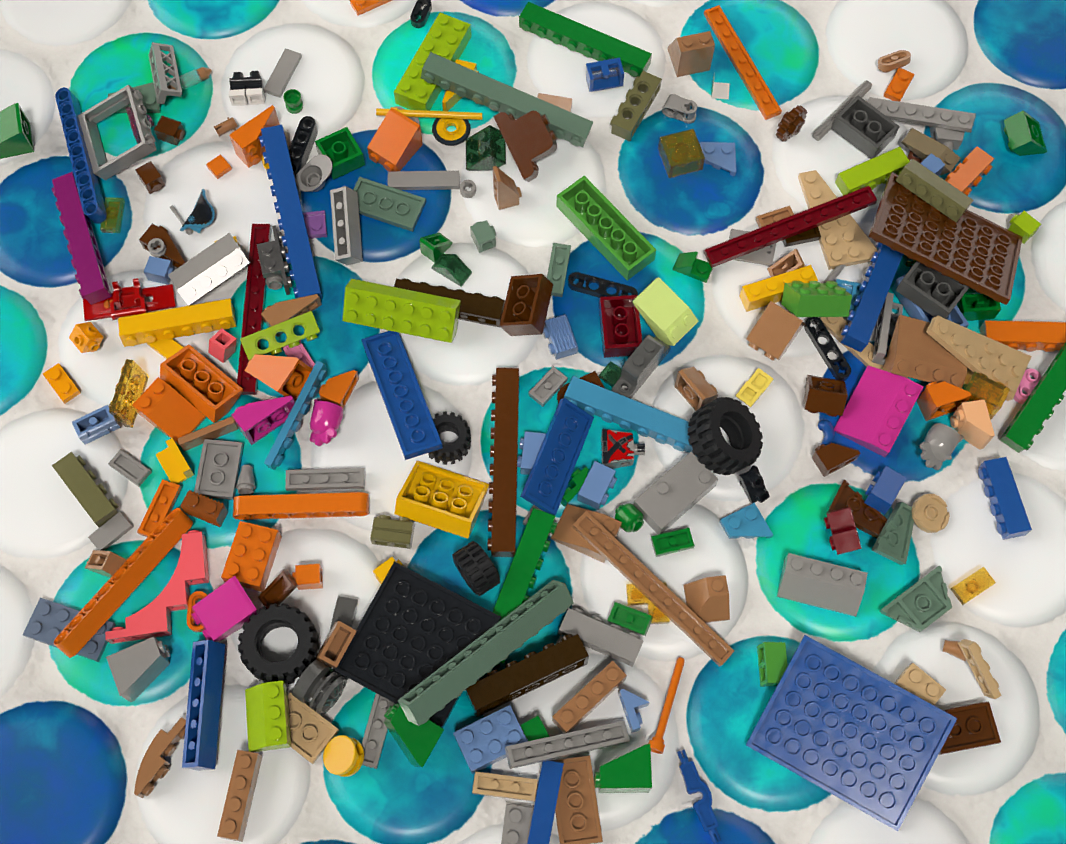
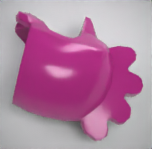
M319 399L314 400L310 421V429L312 430L310 441L315 443V445L328 444L332 437H336L343 418V408L331 402L319 401Z

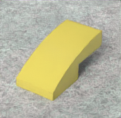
M758 368L735 397L751 408L774 379Z

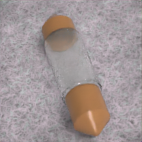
M201 67L179 76L182 91L208 79L212 70ZM171 85L167 86L168 89L176 90V88H174Z

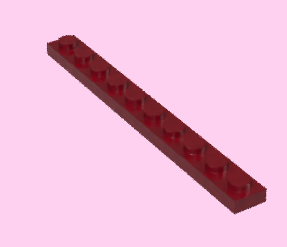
M867 186L704 250V254L711 268L872 206L877 203V198L870 186Z
M252 224L249 249L251 264L248 265L241 338L261 331L263 327L261 313L264 311L266 278H263L257 244L270 242V224ZM261 340L257 344L259 349H261ZM241 343L237 384L243 388L241 395H256L258 379L244 371L249 360Z

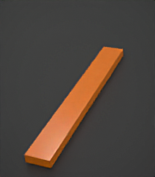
M720 5L705 10L704 16L764 119L767 120L780 115L782 112L781 108Z

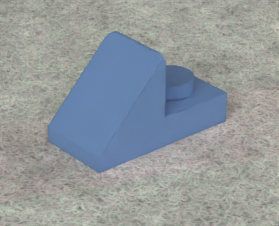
M621 689L618 695L630 731L634 733L639 731L640 725L643 724L640 713H636L635 710L647 707L649 702L625 689Z

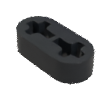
M417 0L410 16L413 27L422 28L425 26L432 11L431 0Z

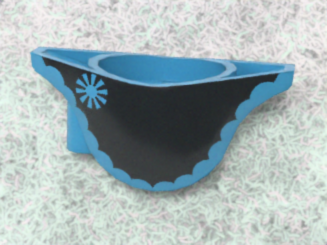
M202 189L192 213L180 231L190 228L200 233L202 229L207 228L213 222L215 212L206 199L204 189Z

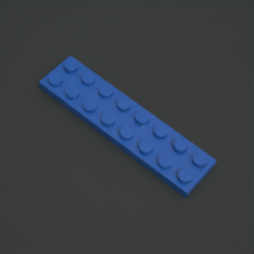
M386 331L361 339L405 460L442 449V442L399 332Z

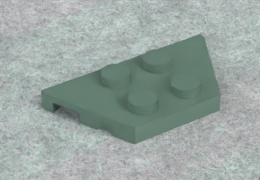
M939 565L882 608L880 612L918 632L927 628L952 608L951 600L947 595L948 589L942 578L941 566Z

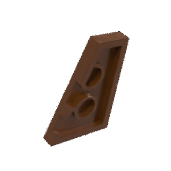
M844 479L828 511L850 506L856 528L878 538L888 519L876 509L865 504V501L862 499L863 496L859 492H854L848 486L849 483Z

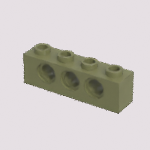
M645 71L641 73L640 77L637 76L635 78L633 89L628 90L626 101L620 104L618 108L619 113L617 116L614 115L610 122L612 134L631 141L661 88V78Z

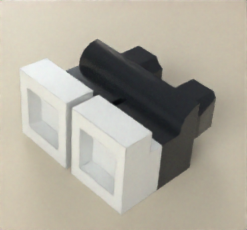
M251 71L250 77H244L242 72H234L233 77L229 78V99L231 105L243 106L248 105V102L249 105L265 104L264 85L259 71Z

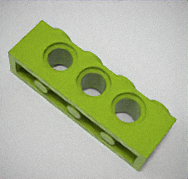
M312 311L240 338V341L250 361L255 354L266 355L271 353V355L282 352L281 348L289 346V348L300 345L299 341L306 339L308 342L316 339L320 330ZM302 326L304 334L301 336L295 335L293 332L294 327ZM284 333L287 337L286 341L283 343L277 342L275 339L276 334ZM262 339L269 343L268 348L265 350H261L257 346L258 342Z

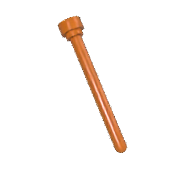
M679 657L676 661L655 737H652V740H649L648 743L651 746V752L663 754L664 752L663 736L685 663L682 657Z

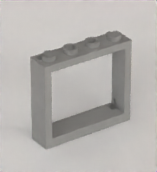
M130 85L78 115L93 173L104 180L109 179L156 151L155 138L151 133V124L147 119V110L142 102V94ZM131 103L142 142L107 162L97 123Z

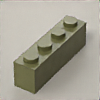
M914 159L903 168L896 179L902 186L955 222L965 214L974 201Z
M70 452L54 463L52 467L93 522L100 528L118 513L116 509L119 506L113 498L108 499L105 494L108 492L101 483L99 485L96 484L94 480L97 477L91 469L87 471L84 468L86 463L80 455L76 457Z

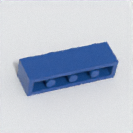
M1007 457L984 461L978 467V475L983 480L985 495L990 500V510L996 518L998 533L1002 536L1003 540L1025 536L1032 528Z

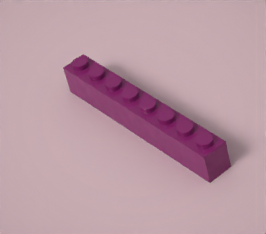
M70 172L52 179L54 186L52 192L57 198L55 203L61 212L59 218L65 227L63 233L69 242L67 248L73 256L71 263L77 271L75 278L81 286L79 293L91 305L110 298L112 295L90 218L83 212L74 173Z

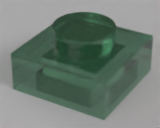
M610 361L599 374V378L613 388L621 377L622 369Z

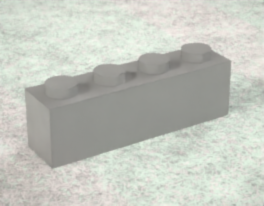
M346 186L330 190L335 261L345 265L363 262L358 194Z
M568 608L559 628V635L566 636L572 634L574 636L578 634L584 646L633 667L643 644V640L640 639L639 635L632 632L627 634L614 624L610 626L604 624L603 620L596 616L588 617L578 608L573 610Z

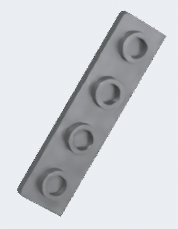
M274 225L272 229L275 241L257 244L263 278L282 275L286 295H290L289 288L292 287L291 278L286 276L289 268L287 261H283V258L286 257L284 246L280 247V243H283L282 234L277 232L276 225Z

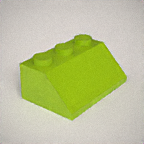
M284 681L261 683L246 689L249 752L290 748L291 735L287 684Z

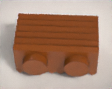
M191 490L187 492L181 504V508L186 514L218 527L222 526L228 514V510L223 503L209 497L206 498V496L199 495Z

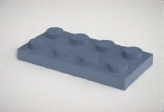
M40 597L23 636L56 647L53 644L55 638L80 611ZM106 621L76 655L99 662L108 643L105 638V632L112 631L116 624Z

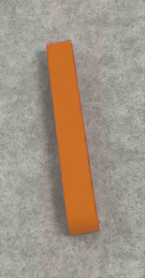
M180 508L172 510L60 632L53 644L67 657L75 656L182 538V534H186L192 527L193 521Z

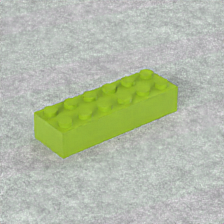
M443 13L438 14L394 90L395 104L410 110H431L442 88L422 79V68L430 52L453 62L456 59L459 60L471 39V24Z
M351 279L345 287L342 321L452 343L457 332L461 300Z

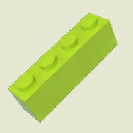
M898 147L838 173L835 184L843 196L870 186L873 190L877 185L886 184L891 172L899 175L910 161L901 147Z

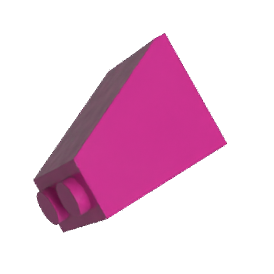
M234 576L192 606L194 613L191 614L195 623L203 626L204 630L202 633L206 640L220 642L241 629L244 622L249 623L251 620L249 616L253 613L257 615V609L236 576Z

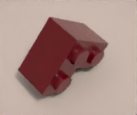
M850 506L828 511L824 521L826 528H831L832 536L829 537L832 551L836 550L837 555L861 549V542Z

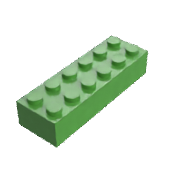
M585 175L557 195L556 207L627 281L655 260L656 249Z

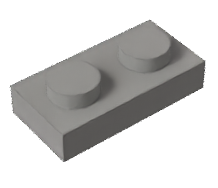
M553 366L529 391L528 395L543 407L567 382L568 378Z

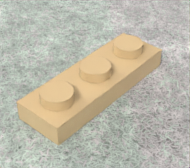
M967 639L958 642L984 696L992 699L1002 696L998 689V682L989 671V664L981 655L980 646L976 642Z
M475 771L472 794L535 802L538 779Z

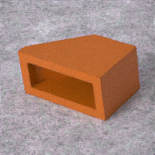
M352 370L329 378L326 384H323L319 390L321 401L337 404L344 409L359 380L357 371Z

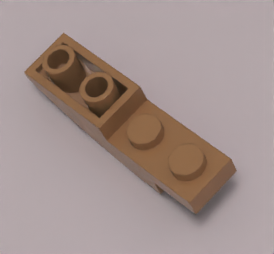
M181 717L168 733L161 729L148 747L135 782L134 794L138 797L148 796L154 790V784L159 778L162 779L168 773L170 763L165 758L174 753L177 748L176 744L185 737L186 720Z

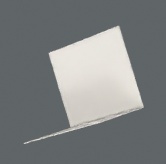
M713 76L711 98L729 100L730 83L714 82Z

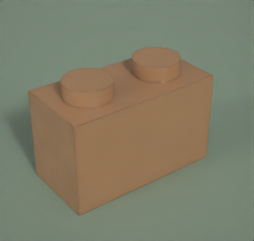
M340 621L335 622L315 659L320 660L331 668H337L357 630Z

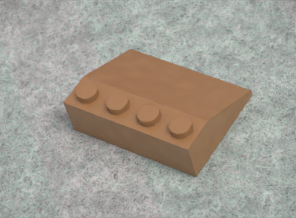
M899 315L883 370L930 383L945 381L962 389L968 367L926 333L930 322Z

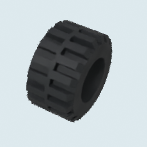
M447 411L442 412L443 415L440 416L437 413L433 422L438 435L442 432L450 431L455 433L458 438L453 444L442 445V449L429 452V458H435L437 463L442 461L443 465H447V462L455 464L457 459L460 462L463 460L462 456H466L471 448L470 427L466 420L462 421V416L458 415L456 417L454 412H451L450 415L447 414Z
M472 541L452 554L456 568L476 595L482 596L500 583L497 569L478 543Z

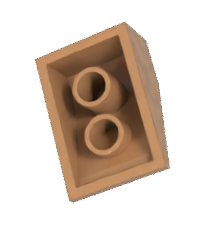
M567 504L551 539L605 563L606 558L584 539L572 525L587 511L608 532L617 538L622 522L602 513Z

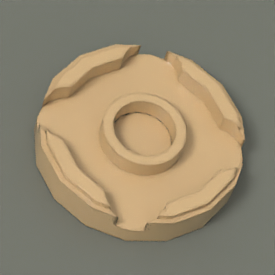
M925 494L918 497L914 501L911 510L915 524L927 533H936L943 530L949 522L950 515L947 512L946 507L948 506L946 502L935 494Z

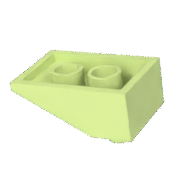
M659 277L632 301L656 337L670 346H674L699 322L689 306Z

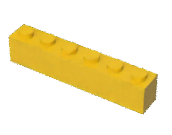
M231 298L121 317L118 318L119 337L124 347L146 342L153 343L164 338L170 340L177 337L209 333L221 328L226 330L236 327L235 310Z

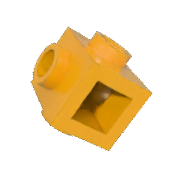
M91 322L76 324L69 336V339L81 353L97 351L104 338Z

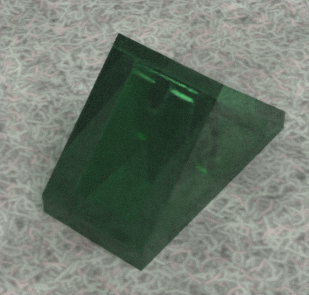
M441 254L431 267L434 271L460 287L464 285L472 274V271L456 254Z

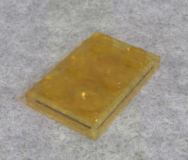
M126 359L121 369V376L115 387L113 400L109 405V413L125 427L133 428L137 412L132 404L144 393L149 375L135 361Z

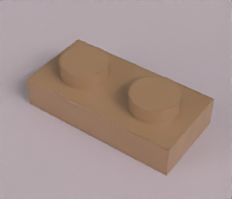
M787 206L757 216L756 222L759 228L790 217L794 213L791 207Z

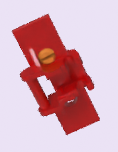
M139 278L133 279V286L121 288L118 281L112 282L114 289L113 293H111L112 297L91 305L86 299H83L85 321L111 317L112 320H117L119 317L176 308L173 284L142 289ZM152 297L153 300L152 302H145L144 298Z

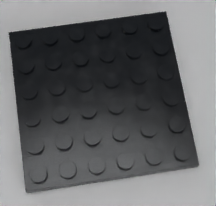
M394 561L334 671L391 702L399 704L398 700L492 628L501 620V617ZM459 697L451 700L444 709L437 711L429 720L443 728Z

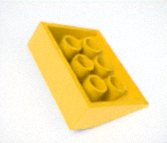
M416 461L396 498L394 514L469 539L489 489V484Z

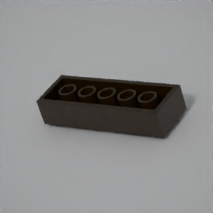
M566 635L561 639L562 642L555 645L554 643L547 644L542 648L543 651L539 653L531 652L525 655L524 660L518 663L516 660L506 664V668L499 672L497 669L486 674V678L478 679L474 685L466 688V695L476 717L587 665L589 655L579 635Z

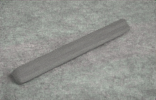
M865 80L813 132V138L817 141L821 140L831 130L835 117L857 95L862 98L871 89L872 83Z

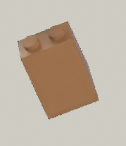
M710 31L678 37L668 46V52L677 77L710 70L715 48Z
M770 301L746 340L750 342L748 345L758 351L760 348L765 351L764 356L772 361L775 358L780 360L805 323Z

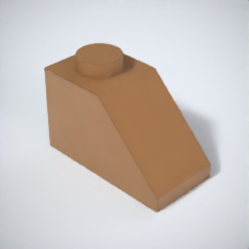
M93 550L85 569L111 578L127 559L111 551Z

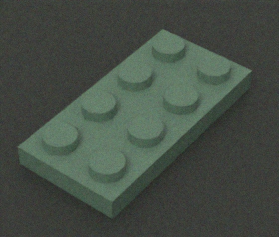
M362 177L358 178L353 189L358 194L359 214L412 232L426 204V198Z

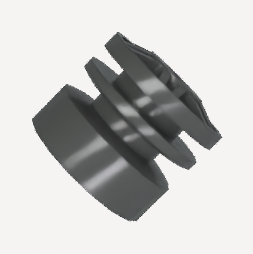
M317 659L299 677L293 688L292 695L302 703H306L311 699L309 707L312 710L316 709V712L322 716L338 701L347 680L343 676L338 678L339 674L337 672H332L328 676L330 668Z

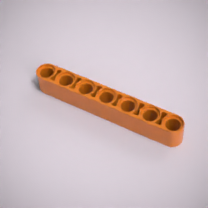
M364 492L236 496L233 503V518L238 520L354 517L369 514V494Z

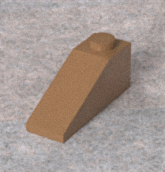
M494 166L493 191L498 210L519 205V198L522 197L520 187H516L512 178L497 166Z
M318 294L277 302L265 308L261 316L266 325L271 327L304 313L314 311L322 304Z

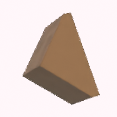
M794 249L767 269L770 276L774 277L802 268L805 264L798 249Z

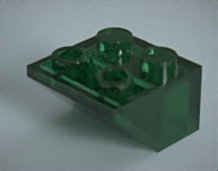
M489 125L466 139L467 171H493L494 166L499 168L506 164V144L501 131Z

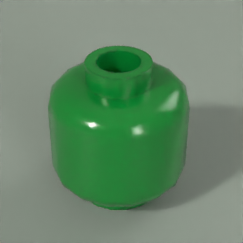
M631 503L622 504L615 511V519L622 522L621 528L625 532H637L644 524L643 513Z

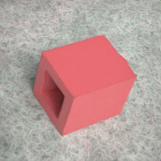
M221 328L209 339L208 353L224 363L235 352L237 338Z

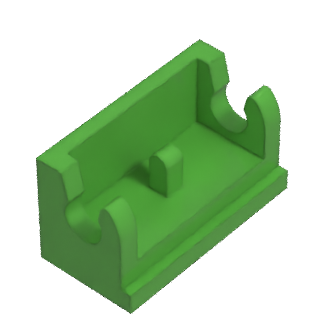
M763 642L757 646L760 687L777 686L787 668L785 642Z

